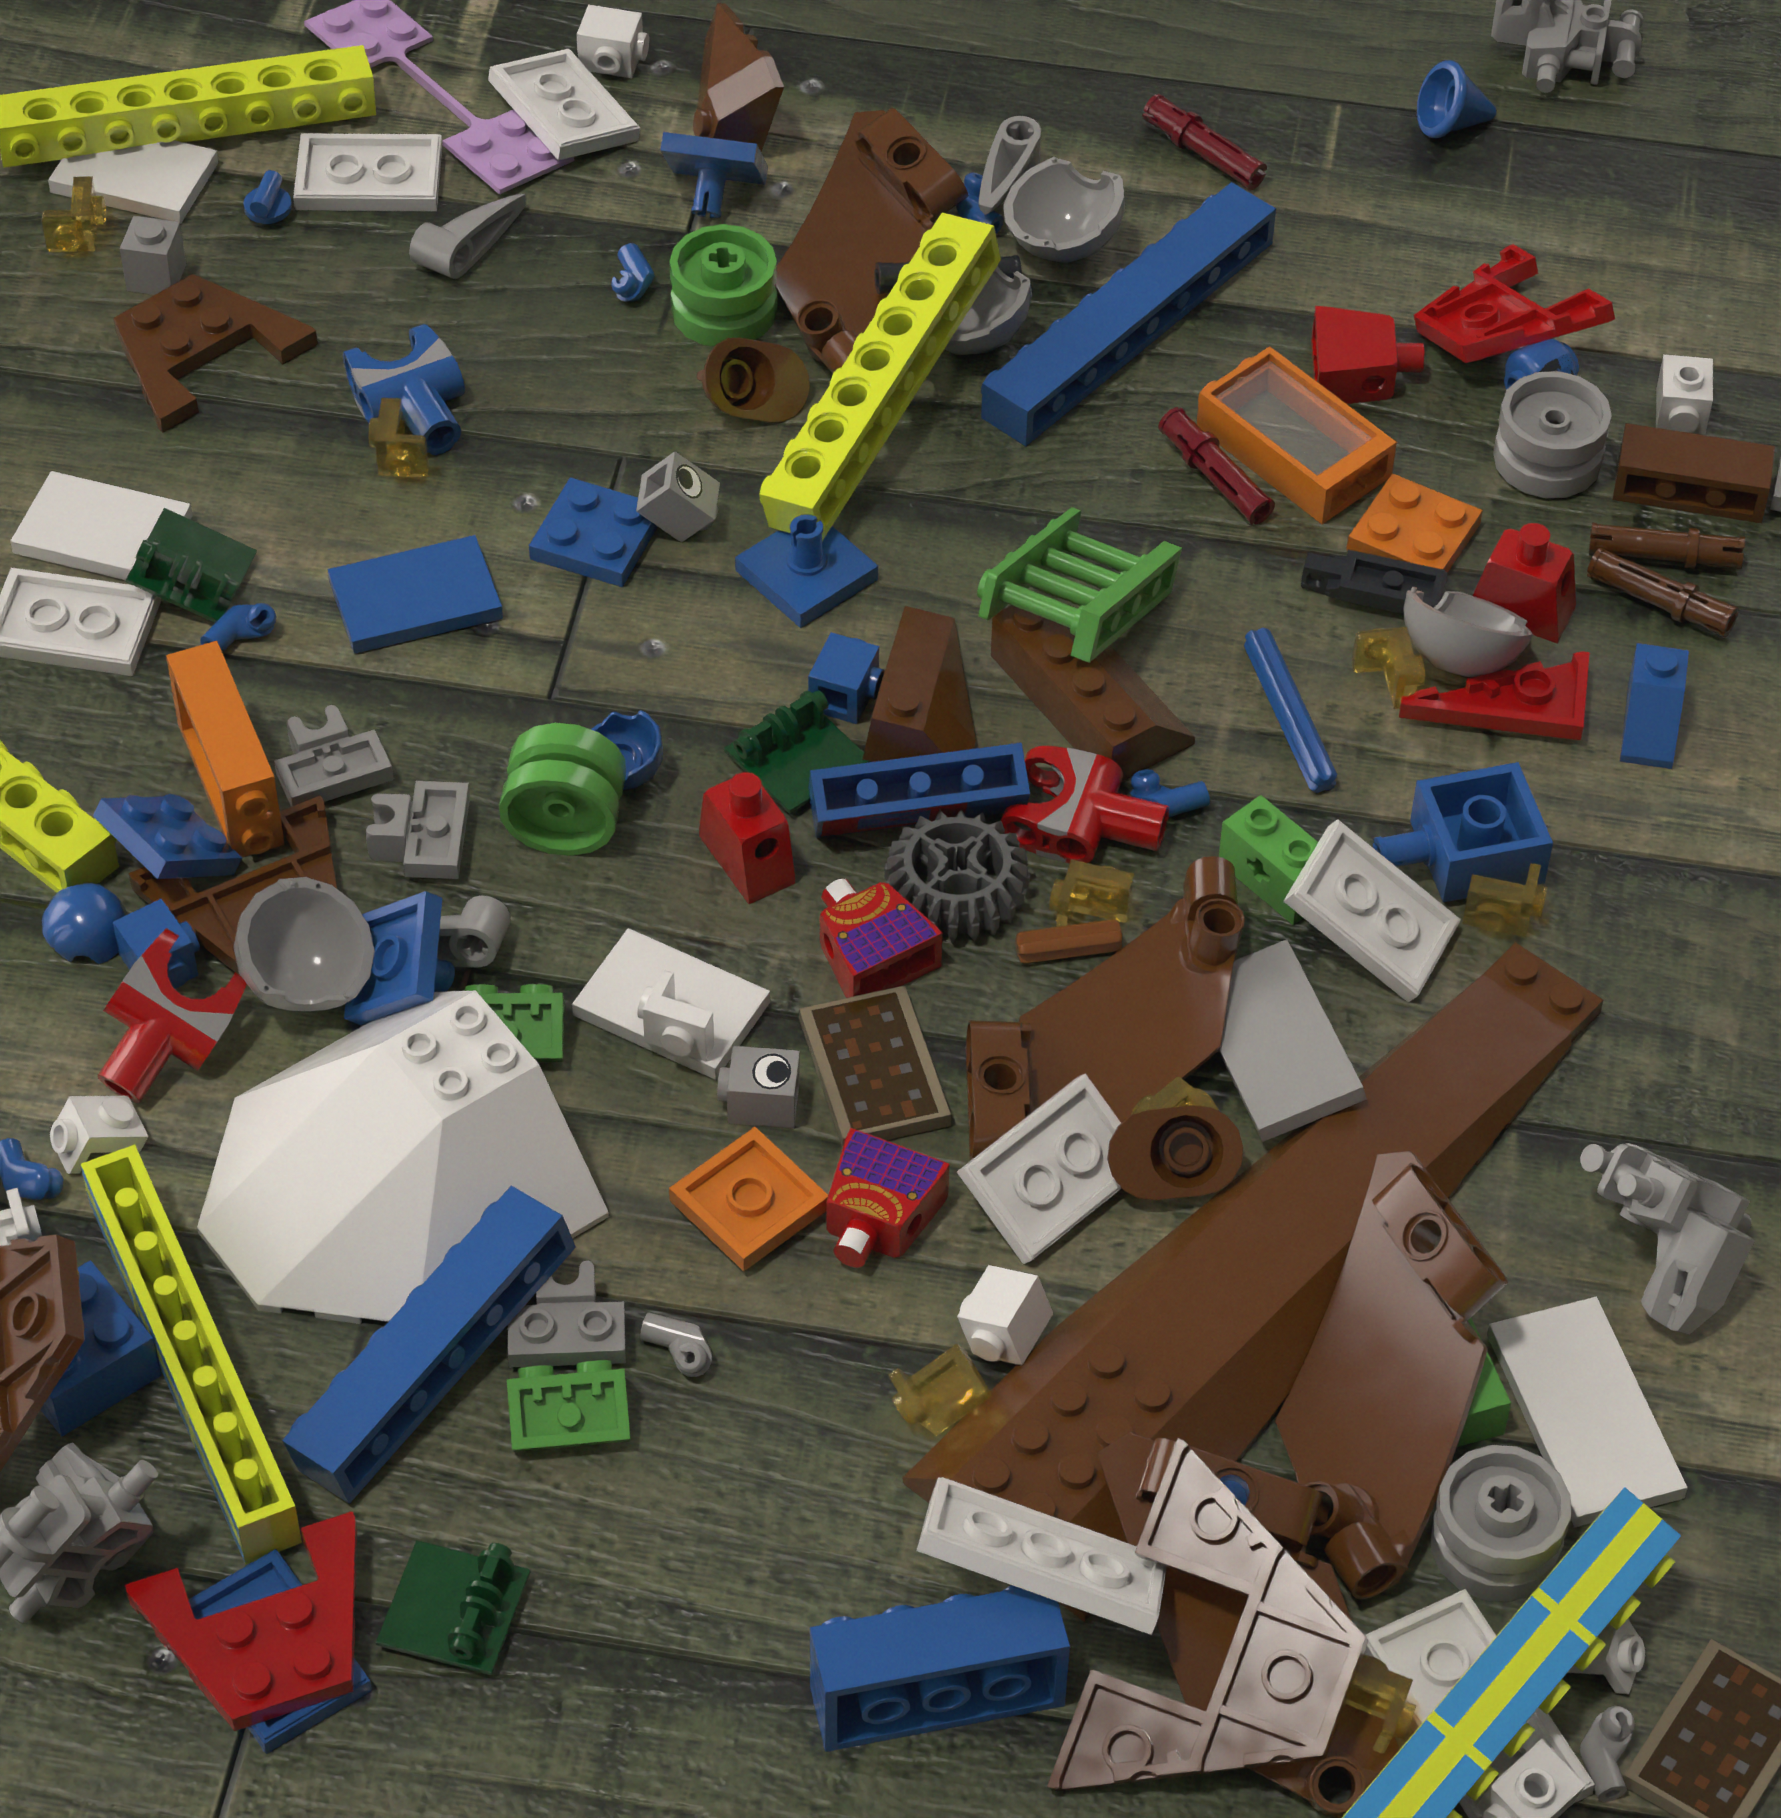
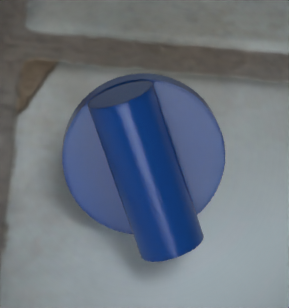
M273 170L266 171L259 187L246 195L243 202L246 216L252 221L262 224H273L283 220L291 212V197L284 189L280 188L282 176L278 172Z

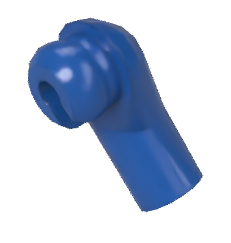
M969 173L964 178V185L969 196L956 206V210L962 218L994 225L995 233L997 234L1003 225L1004 218L994 210L986 215L980 210L979 195L983 176L977 173Z
M629 243L621 247L617 254L619 261L625 269L620 271L623 277L618 280L614 276L611 282L612 290L616 293L617 298L625 302L638 301L655 277L654 271L638 245Z
M265 603L233 606L200 638V643L203 645L217 641L223 653L235 640L262 638L273 630L276 623V613L271 606Z
M1149 769L1138 771L1131 778L1133 790L1130 792L1131 796L1168 805L1169 817L1210 805L1209 793L1203 781L1170 789L1160 785L1159 775Z
M7 1138L0 1141V1177L6 1191L18 1188L21 1198L41 1200L43 1197L54 1199L61 1193L64 1180L59 1170L47 1168L46 1165L25 1161L21 1143L17 1139Z

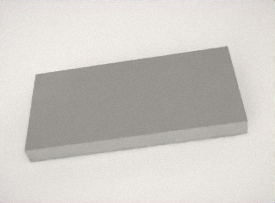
M1286 939L1235 960L1219 1053L1262 1142L1367 1100L1363 1085L1288 940Z

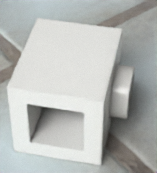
M588 5L577 32L578 59L590 72L632 78L638 61H645L649 49V34L643 33L642 13Z
M1663 354L1656 388V428L1705 435L1713 402V359Z
M988 1265L972 1293L963 1300L957 1318L973 1354L987 1361L1001 1360L1023 1365L1052 1317L1053 1311L1037 1275Z
M1541 1738L1488 1787L1477 1806L1482 1810L1483 1818H1558L1574 1803L1586 1784Z

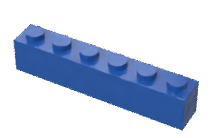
M512 1185L498 1201L491 1203L483 1212L480 1221L460 1243L453 1245L448 1250L443 1262L427 1280L411 1291L405 1304L391 1320L371 1336L365 1349L347 1369L339 1372L333 1378L328 1390L307 1413L299 1416L293 1423L290 1432L282 1442L298 1471L350 1504L576 1248L563 1215Z

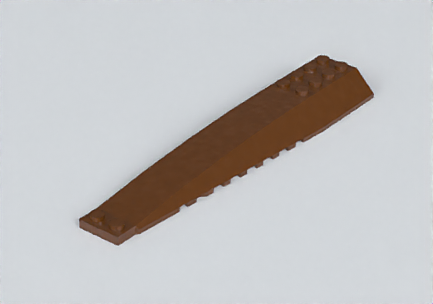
M1515 942L1484 974L1358 1077L1363 1085L1367 1100L1296 1128L1056 1326L1030 1352L1023 1365L1017 1364L903 1476V1484L930 1503L938 1477H944L1127 1543L1097 1452L1128 1432L1152 1440L1165 1438L1177 1442L1179 1438L1184 1440L1188 1446L1239 1462L1277 1415L1278 1407L1289 1395L1310 1351L1345 1262L1371 1181L1377 1155L1404 1151L1413 1152L1450 1200L1461 1187L1462 1180L1474 1165L1478 1166L1491 1150L1493 1142L1503 1129L1505 1131L1508 1129L1527 1103L1570 1052L1571 1043L1601 1013L1604 1000ZM1059 1602L1084 1622L1092 1615V1613Z

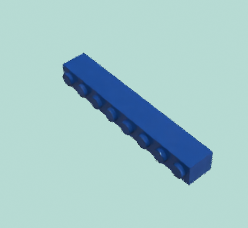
M1232 182L1216 195H1210L1199 209L1188 218L1179 220L1172 230L1157 243L1148 245L1141 255L1126 268L1117 270L1111 279L1095 293L1086 295L1079 305L1064 318L1055 320L1048 330L1032 344L1024 345L1006 365L999 370L992 371L985 378L981 387V418L1024 446L1030 444L1273 243L1276 208Z

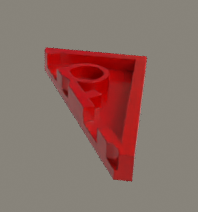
M1581 651L1573 653L1571 662L1544 668L1541 661L1524 665L1518 670H1501L1468 678L1464 688L1439 693L1436 686L1418 690L1412 695L1401 697L1399 718L1581 740L1584 728L1590 652Z

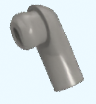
M650 1312L646 1314L640 1333L642 1341L668 1347L677 1368L688 1377L703 1375L709 1369L712 1362V1352L699 1326Z
M1611 1706L1600 1713L1593 1721L1580 1745L1582 1760L1589 1776L1595 1783L1594 1790L1598 1800L1602 1802L1615 1800L1623 1796L1627 1791L1617 1762L1631 1740L1635 1721L1631 1712L1621 1706Z

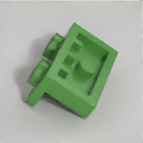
M485 984L468 985L465 987V991L476 990L537 1062H563L565 1013L563 993H553V986L544 984L520 986V993H498L497 986Z
M611 1360L577 1363V1373L554 1375L553 1366L551 1365L523 1367L518 1369L519 1378L507 1379L512 1452L630 1441L625 1369L612 1370Z

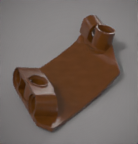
M890 108L886 112L878 110L854 113L838 154L809 214L777 265L775 287L799 327L811 357L816 361L823 362L832 373L843 366L853 350L857 336L865 332L874 318L879 302L889 295V293L878 294L876 292L874 281L875 264L877 262L900 263L911 261L920 247L924 233L933 227L934 224L932 222L937 220L941 213H947L969 196L964 183L956 171L895 108Z
M1211 856L1203 857L1190 864L1183 885L1184 897L1175 903L1167 915L1084 976L1020 1016L1019 1022L969 1020L966 1035V1079L970 1161L1070 1082L1085 1073L1122 1123L1132 1114L1147 1110L1220 1050L1233 963L1236 960L1245 920L1242 910L1238 907L1235 867L1230 861L1222 857Z
M1411 1151L1377 1155L1364 1204L1328 1308L1293 1387L1275 1419L1298 1483L1323 1494L1311 1535L1315 1536L1325 1551V1555L1356 1599L1371 1598L1399 1583L1403 1573L1409 1569L1407 1566L1429 1520L1438 1497L1440 1485L1453 1459L1488 1348L1468 1320L1508 1283L1500 1267L1417 1156ZM1441 1236L1440 1243L1434 1249L1437 1239ZM1333 1507L1332 1516L1327 1521L1328 1513L1330 1509Z
M1128 1432L1097 1452L1128 1544L1137 1546L1176 1441L1165 1438L1152 1440ZM1189 1446L1221 1482L1226 1480L1235 1481L1242 1486L1247 1497L1245 1505L1247 1510L1351 1620L1332 1565L1319 1561L1317 1558L1305 1553L1323 1494L1300 1483ZM1166 1568L1160 1612L1156 1625L1185 1704L1207 1711L1248 1597ZM1363 1655L1325 1759L1249 1768L1308 1800L1311 1806L1323 1815L1342 1818L1400 1750L1365 1656ZM1338 1769L1347 1775L1351 1783V1794L1347 1801L1335 1804L1323 1798L1318 1787L1319 1778L1323 1771Z

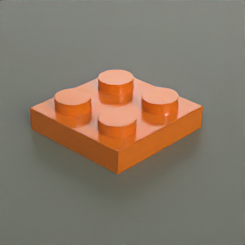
M1392 473L1348 536L1347 551L1349 549L1438 568L1448 572L1481 524L1483 510Z
M753 1127L669 1188L670 1202L742 1271L750 1268L827 1211L828 1194L756 1127Z

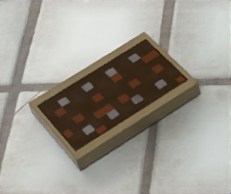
M905 986L799 1008V1021L842 1149L850 1128L884 1140H890L951 1126V1113Z
M1711 1639L1625 1772L1623 1780L1627 1789L1677 1818H1751L1781 1769V1678Z

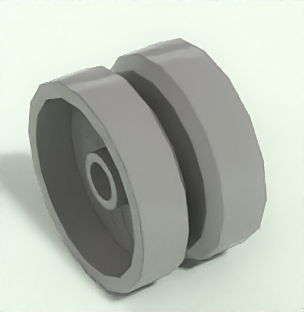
M1560 371L1536 372L1518 379L1506 390L1501 404L1499 429L1493 452L1496 469L1510 485L1526 494L1542 498H1564L1585 491L1598 479L1606 448L1605 442L1612 417L1608 399L1594 384L1580 376Z
M1489 1445L1467 1452L1449 1466L1439 1488L1437 1509L1431 1526V1552L1440 1572L1459 1590L1466 1589L1468 1594L1482 1600L1511 1602L1531 1596L1559 1563L1564 1547V1538L1571 1519L1570 1493L1560 1473L1541 1456L1517 1446Z

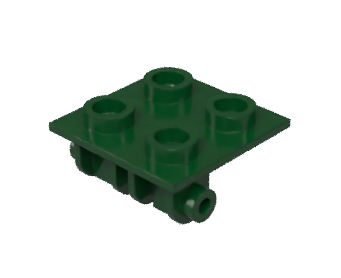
M164 508L147 541L143 540L135 557L136 561L125 582L216 623L227 612L257 550Z
M819 690L813 693L810 691L801 693L800 698L790 704V708L786 706L778 707L775 715L769 713L763 717L762 722L751 729L744 728L739 731L738 739L724 747V752L745 772L753 773L760 778L762 786L767 793L789 814L810 802L808 789L810 770L870 763L869 760H863L864 752L824 715L823 711L828 708V701Z
M416 1540L376 1640V1645L492 1675L531 1570L514 1565L510 1559L512 1551L500 1543H491L488 1550L481 1551L479 1556Z

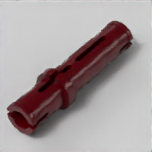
M1159 93L1151 97L1146 103L1143 110L1145 113L1142 114L1143 119L1169 135L1173 144L1179 148L1184 149L1187 147L1207 162L1237 180L1248 190H1254L1261 184L1266 176L1264 171L1267 170V165L1210 129L1203 123L1201 116L1192 111L1187 113Z
M1175 407L1164 414L1159 422L1158 429L1183 453L1182 458L1190 468H1198L1247 518L1250 524L1253 525L1254 523L1257 525L1265 521L1275 508L1274 500L1268 497L1219 447L1220 442L1218 438L1209 431L1204 432L1181 407Z

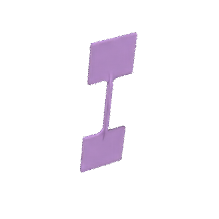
M354 0L304 21V26L331 49L363 45L370 68L387 61L395 62L403 71L469 126V129L442 140V145L498 194H502L574 161V157L557 160L514 109L492 119L477 118L412 63L405 54L432 42L433 36L391 0Z

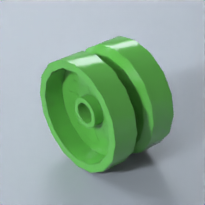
M720 224L695 230L685 235L674 246L670 258V280L672 284L671 311L675 325L687 338L702 345L715 347L716 344L727 338L756 340L771 328L777 313V291L775 287L777 260L773 247L761 234L741 226Z
M550 723L539 725L519 735L511 748L507 767L508 778L503 785L499 804L500 820L510 835L528 847L556 855L574 856L586 854L606 845L616 829L619 799L623 793L626 778V760L617 745L601 733L575 724Z

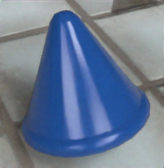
M1445 60L1435 65L1422 83L1417 101V121L1422 132L1430 138L1438 139L1448 133L1490 121L1497 114L1494 104L1465 74L1461 65L1453 60Z

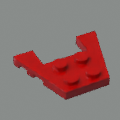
M1514 244L1500 251L1501 261L1490 268L1489 264L1484 263L1474 270V281L1462 290H1459L1458 286H1452L1413 315L1419 334L1465 363L1479 361L1486 357L1615 320L1612 302L1589 288L1548 308L1541 307L1510 288L1539 274L1535 256Z
M353 1511L301 1528L303 1542L317 1581L201 1619L194 1618L178 1568L125 1585L130 1605L138 1614L141 1613L153 1627L156 1637L167 1650H172L188 1670L189 1677L234 1731L353 1692L355 1560L357 1525Z

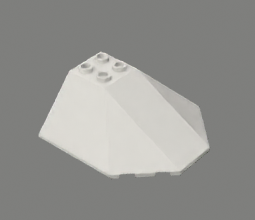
M473 990L434 992L433 1001L371 1021L235 1097L197 1229L198 1234L258 1311L281 1314L283 1308L314 1312L315 1318L361 1324L363 1318L389 1322L405 1304L411 1291L427 1280L443 1262L448 1250L453 1245L462 1241L480 1221L485 1209L491 1203L498 1201L511 1185L563 1215L572 1239L608 1218L609 1212L540 1065L478 992Z

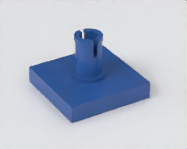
M663 132L660 151L672 172L698 176L691 213L706 217L707 211V213H710V218H720L726 180L766 184L768 165L757 144Z
M808 514L800 515L792 520L790 533L778 530L735 557V571L800 628L878 580V565L833 526L822 541L823 523L821 520L816 523L817 517Z
M424 891L362 914L369 924L375 952L370 977L356 998L345 1004L344 1019L363 1025L433 1001L434 992H447L453 983L455 968L451 962L437 958L442 897Z

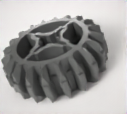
M961 808L956 817H947L939 810L935 821L931 822L920 816L915 824V829L903 827L899 840L892 841V846L889 849V857L884 868V879L887 880L886 883H889L936 925L942 933H947L953 944L958 934H967L975 942L979 935V930L983 929L995 936L999 928V922L1011 924L1015 916V910H1022V905L1025 903L1026 888H1029L1030 872L1027 871L1028 857L1025 849L1019 848L1020 843L1017 840L1016 833L1005 834L1002 821L988 825L983 812L974 819L966 818ZM986 867L994 872L997 876L996 880L987 875ZM919 871L927 875V881L929 882L927 885L917 876Z

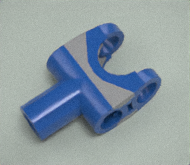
M422 324L410 328L409 338L412 351L408 356L400 360L390 362L379 361L370 357L366 352H361L357 347L344 351V367L351 391L358 408L370 426L375 427L402 417L421 449L432 455L450 450L455 442L459 440L461 436L460 425L445 401L465 394L464 380L453 355L445 343L428 325Z

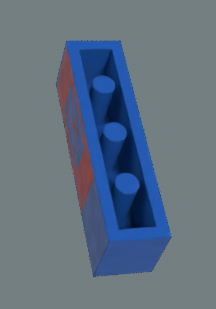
M1022 743L810 770L808 785L816 838L911 826L918 822L920 816L932 822L935 821L939 810L947 817H956L961 808L966 818L977 817L982 812L984 816L1001 814L1010 805H1027L1030 796Z

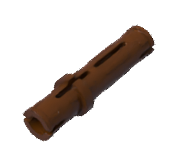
M1592 522L1589 555H1594L1601 547L1616 556L1684 562L1685 568L1695 569L1696 564L1742 569L1744 557L1742 552L1745 548V537L1737 538L1699 534L1700 529L1689 528L1688 533L1602 525Z
M1601 547L1593 555L1587 569L1588 578L1612 586L1637 599L1662 608L1671 613V618L1681 623L1686 620L1724 638L1731 632L1739 614L1738 607L1700 592L1699 586L1691 582H1687L1684 585L1641 565L1618 557Z

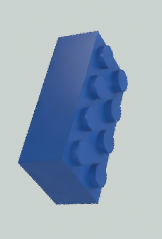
M1011 1585L1001 1592L979 1596L958 1594L947 1598L942 1603L915 1608L910 1605H899L889 1608L878 1615L857 1619L847 1616L835 1617L827 1620L822 1625L810 1627V1689L825 1752L1065 1706L1070 1644L1058 1601Z

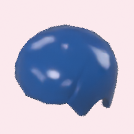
M640 710L638 714L628 716L614 711L602 723L597 724L591 729L601 733L616 744L626 760V778L623 790H633L653 779L663 760V746L660 727L648 713Z
M83 883L70 886L58 891L44 911L42 917L43 936L50 947L54 948L58 954L70 962L73 961L75 956L83 955L91 958L96 963H104L119 953L113 921L128 915V912L120 899L100 884Z

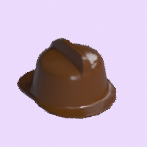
M727 338L716 344L707 357L704 369L697 373V380L702 381L706 397L716 408L734 417L757 421L783 422L797 415L806 404L810 390L809 373L802 359L791 349L775 343L746 338Z
M1192 1105L1149 1109L1132 1114L1117 1126L1109 1141L1107 1161L1111 1175L1119 1186L1137 1198L1162 1200L1203 1196L1221 1190L1234 1179L1242 1164L1243 1144L1239 1130L1230 1118L1212 1107Z

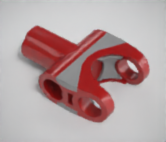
M1038 746L1027 752L1025 765L1028 781L1037 787L1043 788L1042 791L1052 795L1054 799L1043 803L1028 802L1027 805H1010L1005 809L1001 819L1005 828V834L1016 833L1017 840L1020 843L1019 848L1045 858L1076 865L1087 864L1093 860L1101 837L1154 851L1160 849L1168 822L1169 806L1119 794L1118 790L1123 779V771L1112 759L1078 749L1057 746ZM1035 763L1048 764L1055 771L1042 770ZM1013 822L1023 823L1033 831L1021 829Z
M168 928L154 940L133 964L103 1010L129 1028L97 1077L110 1090L120 1096H129L130 1100L135 1103L142 1101L171 1055L193 1069L199 1070L229 1025L247 985L242 976L235 972L225 988L221 987L214 995L205 999H191L181 995L172 987L168 978V962L172 955L169 951L179 937Z

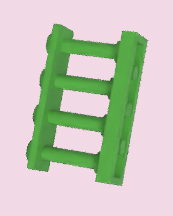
M1071 507L1057 519L1053 518L1047 527L1038 534L1031 535L1026 543L1016 551L1009 552L1005 559L993 569L989 568L985 571L977 590L978 598L982 599L978 616L989 621L1010 604L1070 628V633L1075 636L1071 656L1090 663L1172 592L1182 547L1163 541L1149 554H1143L1141 557L1135 556L1077 533L1081 510ZM1071 553L1077 554L1089 560L1113 568L1115 570L1120 571L1121 573L1118 574L1116 572L1105 569L1093 563L1087 562L1085 560L1072 556ZM1050 571H1057L1079 581L1100 588L1101 590L1097 591L1090 587L1084 586L1067 578L1051 573ZM1033 587L1050 595L1056 596L1058 598L1076 604L1080 607L1077 609L1075 607H1072L1050 597L1029 590V588Z

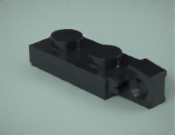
M1349 549L1347 556H1334V558L1308 552L1302 572L1301 587L1333 599L1337 598L1336 600L1404 614L1403 608L1406 594L1412 587H1416V591L1424 592L1423 602L1434 608L1442 599L1448 572L1438 568Z

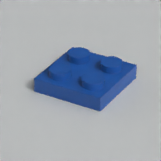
M570 477L529 544L530 560L623 587L658 526L636 512L638 497Z
M167 794L162 797L129 795L126 798H101L93 814V817L157 879L234 875L242 860V857L226 842L225 835L209 826L194 812V806L188 800L178 795Z

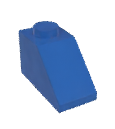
M1636 644L1627 689L1620 762L1672 769L1685 693L1689 650Z

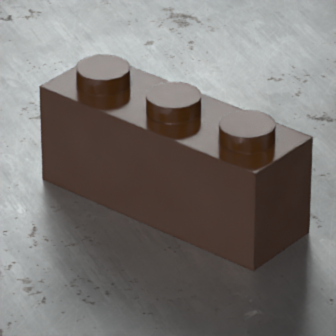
M1625 423L1612 500L1762 523L1770 491L1775 446Z

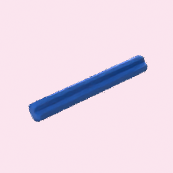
M1262 627L1257 631L1250 630L1245 635V650L1308 787L1315 793L1323 790L1330 791L1336 786L1337 772L1271 631L1267 628Z

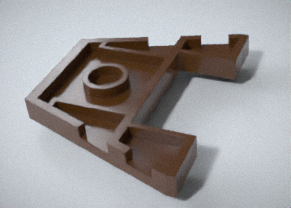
M194 274L189 275L113 318L116 334L133 372L138 377L145 400L153 411L156 425L162 433L199 413L197 398L177 379L250 338H254L283 365L318 345L317 333L312 326Z
M319 795L280 811L283 834L295 854L199 893L194 891L187 877L157 879L146 867L128 873L131 887L138 896L149 904L162 899L179 924L184 921L189 923L201 946L239 974L234 952L238 922L241 913L256 893L273 885L279 879L307 877L324 882L337 889L324 800Z

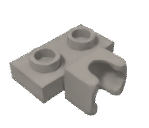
M329 705L325 708V715L328 721L320 729H308L299 717L289 718L287 730L294 755L275 760L274 762L276 775L291 807L321 795L325 802L394 780L392 765L375 729L349 737L348 728L339 709L335 705Z
M416 781L412 802L410 795L375 794L372 796L371 801L375 824L369 825L366 829L367 849L372 860L403 862L405 877L459 879L470 802L469 783Z
M583 1261L580 1264L579 1276L571 1284H558L551 1275L536 1292L537 1305H525L508 1324L509 1368L541 1365H577V1363L596 1360H611L612 1364L626 1363L624 1301L596 1302L595 1268L590 1261Z

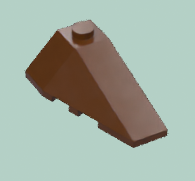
M717 3L705 38L698 106L694 114L693 131L694 135L699 137L757 144L762 152L784 90V85L771 54L768 51L757 49L758 40L756 37L744 34L742 21L726 3Z
M909 606L904 607L879 689L865 745L863 760H869L870 762L974 749L976 739L955 618Z

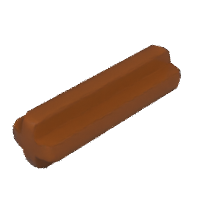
M1111 919L1021 931L1016 934L1015 946L1019 961L1025 964L1118 951L1122 947L1123 939L1119 922Z

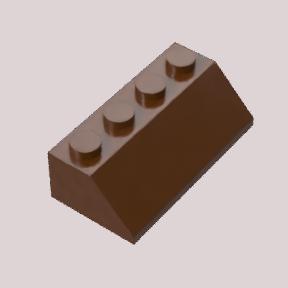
M1013 605L1002 609L992 617L991 657L1074 749L1112 759L1123 771L1122 781L1132 777L1136 772L1145 770L1195 744V736L1111 645L1089 663L1071 656L1075 636L1070 633V628Z

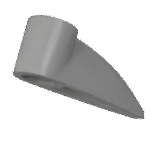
M1027 116L1010 117L1002 122L997 131L987 158L980 188L979 208L985 215L993 211L1007 198L1011 186L1028 169L1040 164L1041 128L1032 118Z
M516 194L482 205L458 216L442 227L425 222L420 225L412 237L409 250L411 261L453 279H458L491 248L526 206L525 194Z
M481 895L468 900L461 915L441 916L437 958L451 962L454 967H482L493 962L510 924V913L507 907L493 897Z

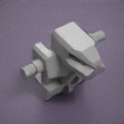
M1496 0L1491 37L1497 42L1525 45L1526 51L1522 74L1526 78L1537 79V89L1548 93L1554 89L1555 82H1561L1572 68L1592 71L1590 84L1597 85L1601 61L1613 62L1612 71L1618 77L1627 78L1632 76L1636 68L1634 60L1639 54L1642 45L1639 28L1643 23V16L1639 11L1630 9L1621 14L1620 21L1608 20L1612 0H1604V6L1597 4L1583 5L1581 0Z
M1626 1143L1620 1144L1611 1152H1608L1602 1146L1596 1144L1588 1145L1582 1151L1580 1162L1582 1168L1586 1171L1602 1173V1179L1597 1188L1598 1194L1606 1199L1623 1204L1624 1206L1620 1212L1622 1217L1652 1230L1658 1236L1656 1269L1641 1299L1642 1306L1650 1317L1670 1330L1690 1335L1724 1305L1755 1240L1745 1234L1751 1227V1218L1745 1213L1750 1201L1717 1182L1690 1172L1687 1166L1656 1155L1643 1147Z
M70 1443L62 1447L51 1460L47 1461L39 1469L40 1473L35 1477L39 1486H36L31 1491L30 1496L21 1500L16 1507L6 1508L0 1514V1580L8 1594L12 1597H17L9 1606V1611L16 1620L27 1623L41 1607L46 1605L80 1608L86 1605L95 1595L92 1588L94 1578L99 1570L113 1571L124 1566L153 1534V1525L139 1504V1501L144 1497L143 1492L158 1477L157 1470L153 1465L145 1460H140L126 1476L119 1477L83 1454L74 1443Z

